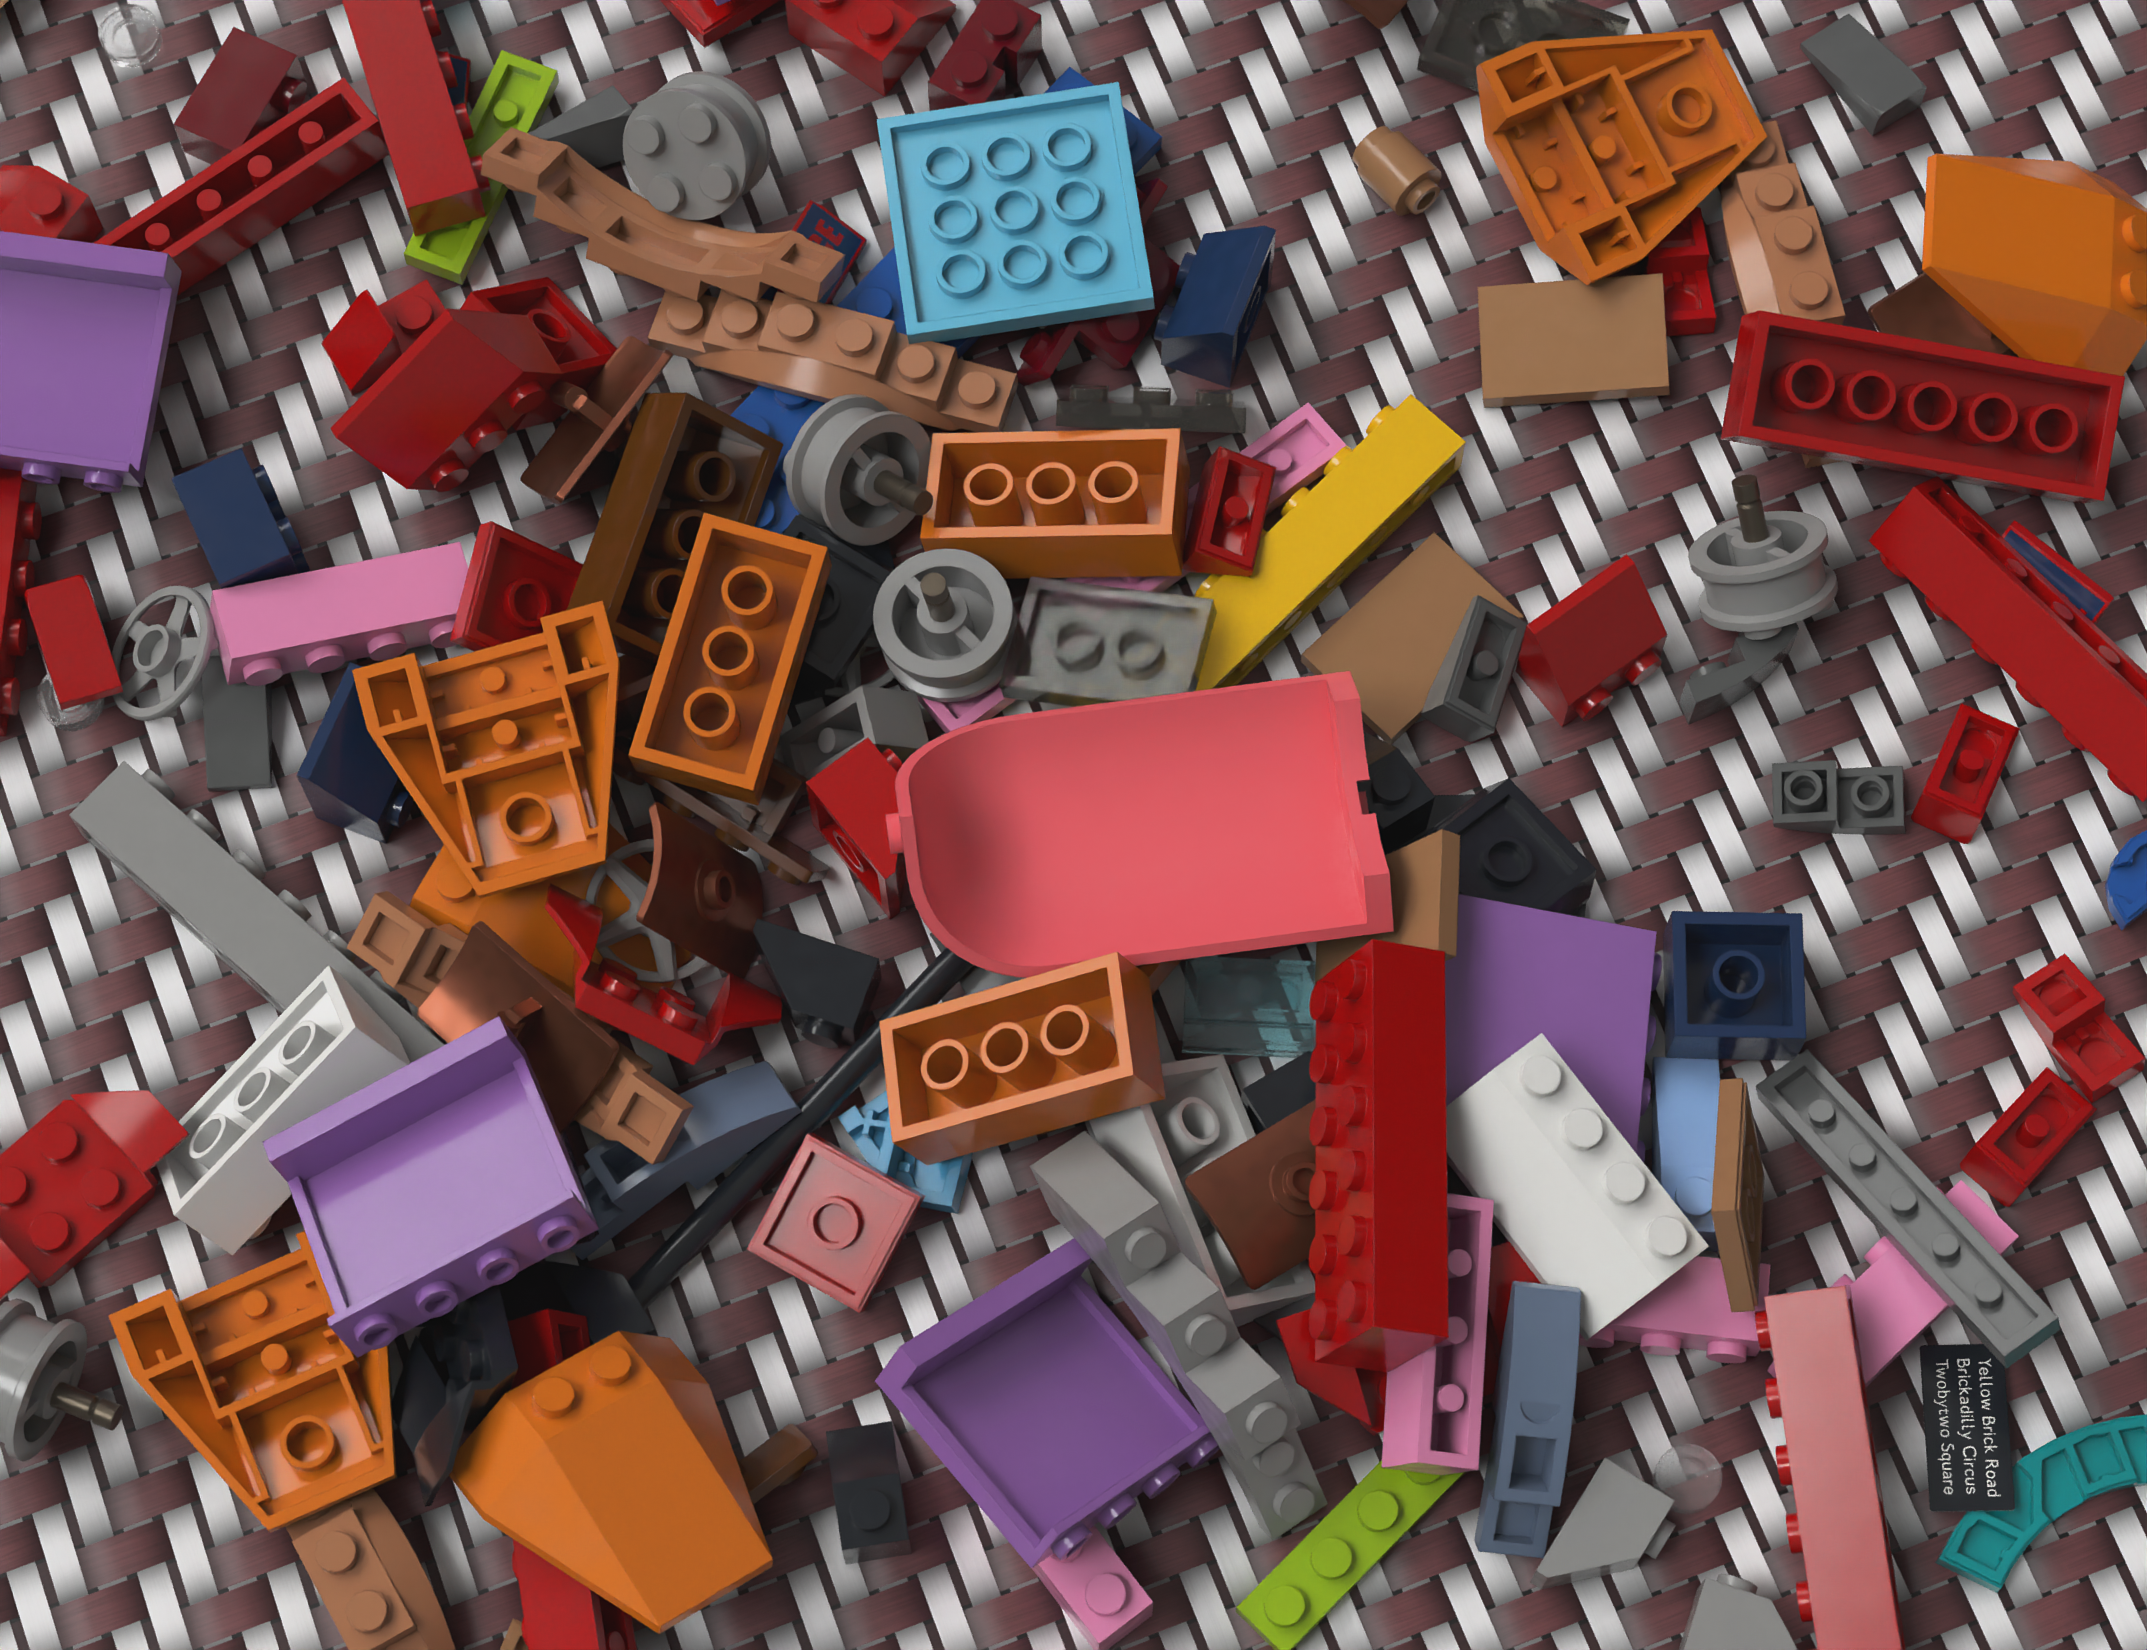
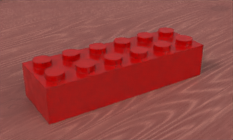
M1759 310L1741 316L1721 440L1934 478L1938 476L1940 479L2079 504L2104 501L2125 376Z
M1372 939L1319 979L1310 997V1015L1313 1020H1316V1046L1310 1058L1309 1073L1311 1080L1316 1083V1109L1310 1120L1309 1137L1311 1143L1316 1146L1315 1173L1309 1188V1202L1311 1207L1315 1209V1237L1309 1251V1267L1311 1272L1315 1274V1302L1309 1314V1333L1315 1339V1362L1390 1372L1449 1338L1445 951Z

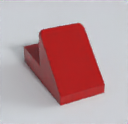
M427 279L380 305H377L369 291L365 290L359 294L321 344L353 396L372 386L446 309Z

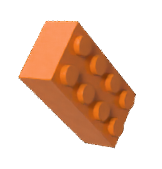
M1181 428L933 433L926 490L933 496V505L923 515L920 539L924 551L948 548L971 552L992 564L1004 579L1182 576L1191 470Z
M703 514L628 754L635 771L759 806L832 568L828 547L715 515Z
M1113 952L879 1021L892 1143L926 1165L1166 1099L1149 976L1119 952Z

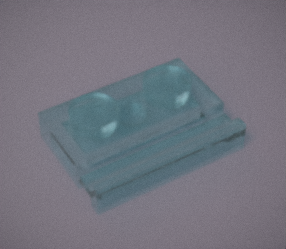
M1209 956L1186 959L1182 1053L1297 1058L1307 1051H1310L1312 1054L1313 1019L1310 1015L1309 1005L1311 993L1315 986V961Z

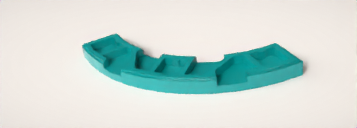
M2147 1414L2121 1417L2085 1426L2058 1437L2023 1457L2012 1466L2015 1509L2011 1511H1966L1951 1532L1935 1563L1997 1593L2002 1588L2012 1567L2027 1546L2043 1529L2061 1515L2084 1502L2106 1493L2147 1485Z

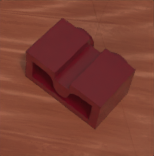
M981 0L928 81L929 111L1006 99L1005 81L1018 87L1042 51L1041 15L1013 0Z
M233 27L173 124L184 152L212 165L301 106L306 96L307 84L297 55Z

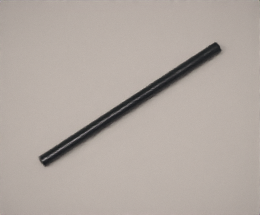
M946 947L797 1103L802 1112L758 1144L627 1282L644 1311L795 1154L808 1133H815L883 1061L879 1021L936 1005L974 966L973 964L960 958Z

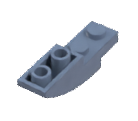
M768 1061L737 1069L679 1094L680 1097L694 1107L664 1161L652 1165L621 1142L608 1141L607 1139H604L583 1154L590 1168L578 1176V1179L599 1229L579 1239L570 1248L571 1252L581 1260H584L686 1181L699 1190L802 1112Z
M1520 1281L1512 1282L1491 1404L1496 1417L1474 1538L1478 1552L1544 1558L1553 1506L1560 1507L1571 1436L1580 1334L1581 1291L1579 1288Z

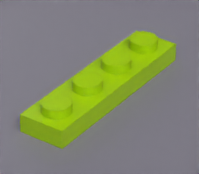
M502 50L469 117L475 138L464 141L468 156L481 155L483 160V154L511 127L525 133H530L537 129L559 83L558 71ZM488 178L491 190L480 193L486 216L415 236L413 233L404 251L406 264L462 285L508 188L503 183Z
M1381 1460L1236 1607V1613L1274 1650H1293L1467 1472L1436 1475L1381 1468Z

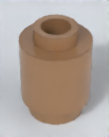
M1381 126L1364 137L1356 147L1352 160L1358 166V176L1397 215L1403 216L1411 212L1413 214H1420L1428 209L1437 199L1440 193L1438 184L1441 180V171L1402 132H1392L1387 126Z

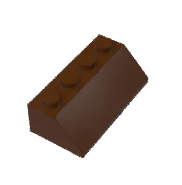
M687 392L645 393L567 610L603 601L616 651L657 664L703 514L707 513L755 526L783 443Z

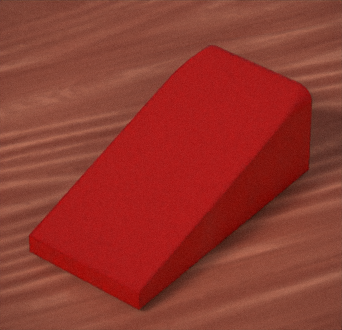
M75 575L26 590L24 597L31 622L61 710L122 693V685L86 577L84 575Z
M1961 703L1911 815V819L1921 826L1960 843H1970L1982 820L2020 728Z
M2046 1067L1976 1142L1960 1162V1168L2003 1206L2010 1207L2097 1109Z

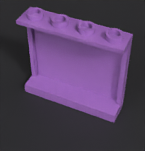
M0 231V468L22 471L21 476L23 478L42 484H59L61 476L84 479V486L109 493L121 492L122 485L143 487L182 272L168 253Z
M1459 894L1457 956L1445 961L1446 1107L1491 1070L1542 1033L1644 1163L1645 1145L1643 1141L1638 1140L1640 1116H1643L1647 1110L1651 1093L1650 1080L1644 1077L1645 1057L1653 1046L1656 1034V1019L1653 1015H1649L1651 992L1658 985L1662 968L1661 956L1655 953L1656 931Z
M500 1016L263 1141L269 1162L288 1183L335 1314L327 1318L328 1325L357 1358L371 1350L387 1346L397 1336L431 1318L449 1313L457 1304L485 1289L509 1281L517 1272L547 1256L571 1248L579 1239L599 1229L526 1051Z
M1075 1238L901 1345L875 1380L878 1386L1031 1569L1053 1553L1061 1561L1066 1559L1092 1536L1089 1530L1091 1527L1100 1522L1106 1530L1111 1528L1136 1506L1137 1502L1133 1498L1142 1492L1150 1499L1156 1497L1181 1474L1177 1469L1178 1467L1188 1462L1193 1469H1196L1220 1449L1201 1415L1081 1276L1092 1262V1259Z

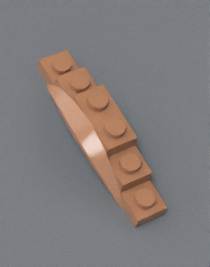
M1777 120L1761 123L1768 137L1723 180L1721 185L1725 239L1732 273L1744 314L1761 310L1842 325L1846 315L1815 206L1807 205L1796 163L1788 162ZM1802 454L1806 468L1841 462L1839 460Z
M511 127L483 154L482 176L501 182L513 191L527 192L536 196L533 217L554 224L566 233L580 234L589 238L586 259L607 266L617 274L633 276L659 286L671 295L687 297L698 301L707 289L713 285L721 288L725 293L733 297L747 298L757 302L770 286L781 289L790 297L807 299L817 303L842 274L845 254L809 241L805 236L790 230L779 233L736 231L698 220L677 218L659 211L647 199L612 180L578 155L570 146L558 141H546Z
M722 289L718 298L703 294L698 301L687 297L674 296L665 291L648 335L651 347L661 351L667 349L676 356L688 358L695 366L729 377L827 403L837 396L861 394L879 401L889 411L902 413L912 418L920 425L948 431L966 429L974 432H1002L1019 385L1017 373L958 359L956 347L933 341L909 344L907 335L897 333L895 321L821 302L815 303L807 299L793 298L778 291L773 301L760 298L757 302L747 298L733 297Z
M389 891L374 894L347 949L377 969L385 983L419 1009L455 961L468 935L451 923L437 926ZM557 987L564 995H566L575 1004V999L573 997H571L569 994H567L559 987ZM586 1013L610 1035L614 1026ZM617 1041L619 1050L612 1065L594 1094L574 1120L608 1141L621 1142L647 1162L654 1165L665 1160L694 1106L649 1074L654 1066Z
M373 1488L285 1526L293 1540L291 1542L348 1650H455L438 1599L417 1554L396 1519Z

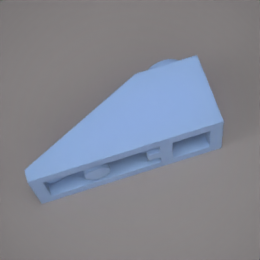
M1653 1057L1652 1174L1709 1245L1704 1251L1717 1252L1718 1244L1711 1207L1720 1085L1718 1059Z

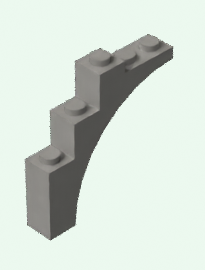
M1083 1131L1030 1165L1051 1214L1076 1239L1104 1273L1137 1317L1182 1384L1220 1447L1263 1531L1272 1540H1275L1327 1505L1326 1498L1295 1429L1301 1425V1422L1281 1376L1241 1338L1220 1288L1181 1252L1160 1202L1086 1131Z

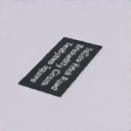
M1984 1344L1921 1345L1919 1350L1930 1511L2014 1510L2015 1502L2005 1367Z

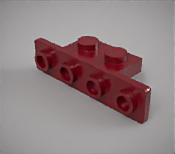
M1159 178L1136 186L1142 228L1168 188V185ZM1144 236L1155 309L1047 325L1044 329L1034 333L1022 348L1020 358L1024 362L1017 372L1018 382L1023 386L1047 380L1054 372L1074 338L1113 370L1126 367L1173 291L1180 265Z

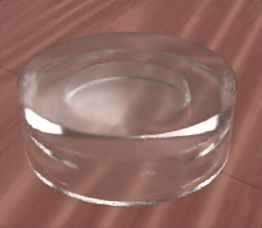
M136 4L117 6L110 10L100 22L98 36L106 56L119 66L138 67L150 62L161 48L162 33L153 13L143 6Z
M49 673L42 679L37 691L38 705L47 721L54 727L64 731H78L87 728L98 719L104 707L105 699L101 698L61 710Z
M1680 1444L1667 1450L1658 1461L1653 1473V1487L1675 1500L1670 1510L1681 1514H1694L1706 1509L1717 1497L1722 1485V1471L1717 1459L1708 1450L1695 1444Z

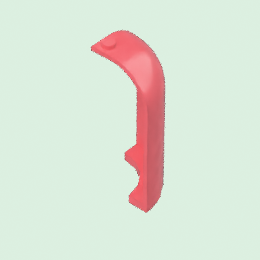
M1350 671L1023 713L966 725L931 740L906 759L900 767L895 780L898 813L885 814L890 854L904 852L910 893L923 922L932 934L954 954L975 966L1002 975L1028 978L1113 952H1119L1132 964L1138 966L1394 931L1390 873L1380 839L1376 813L1369 814L1366 791L1358 792L1357 783L1369 781L1370 778L1364 742L1360 696Z

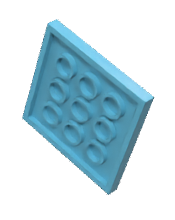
M1119 82L877 119L909 344L926 341L943 342L1155 309Z

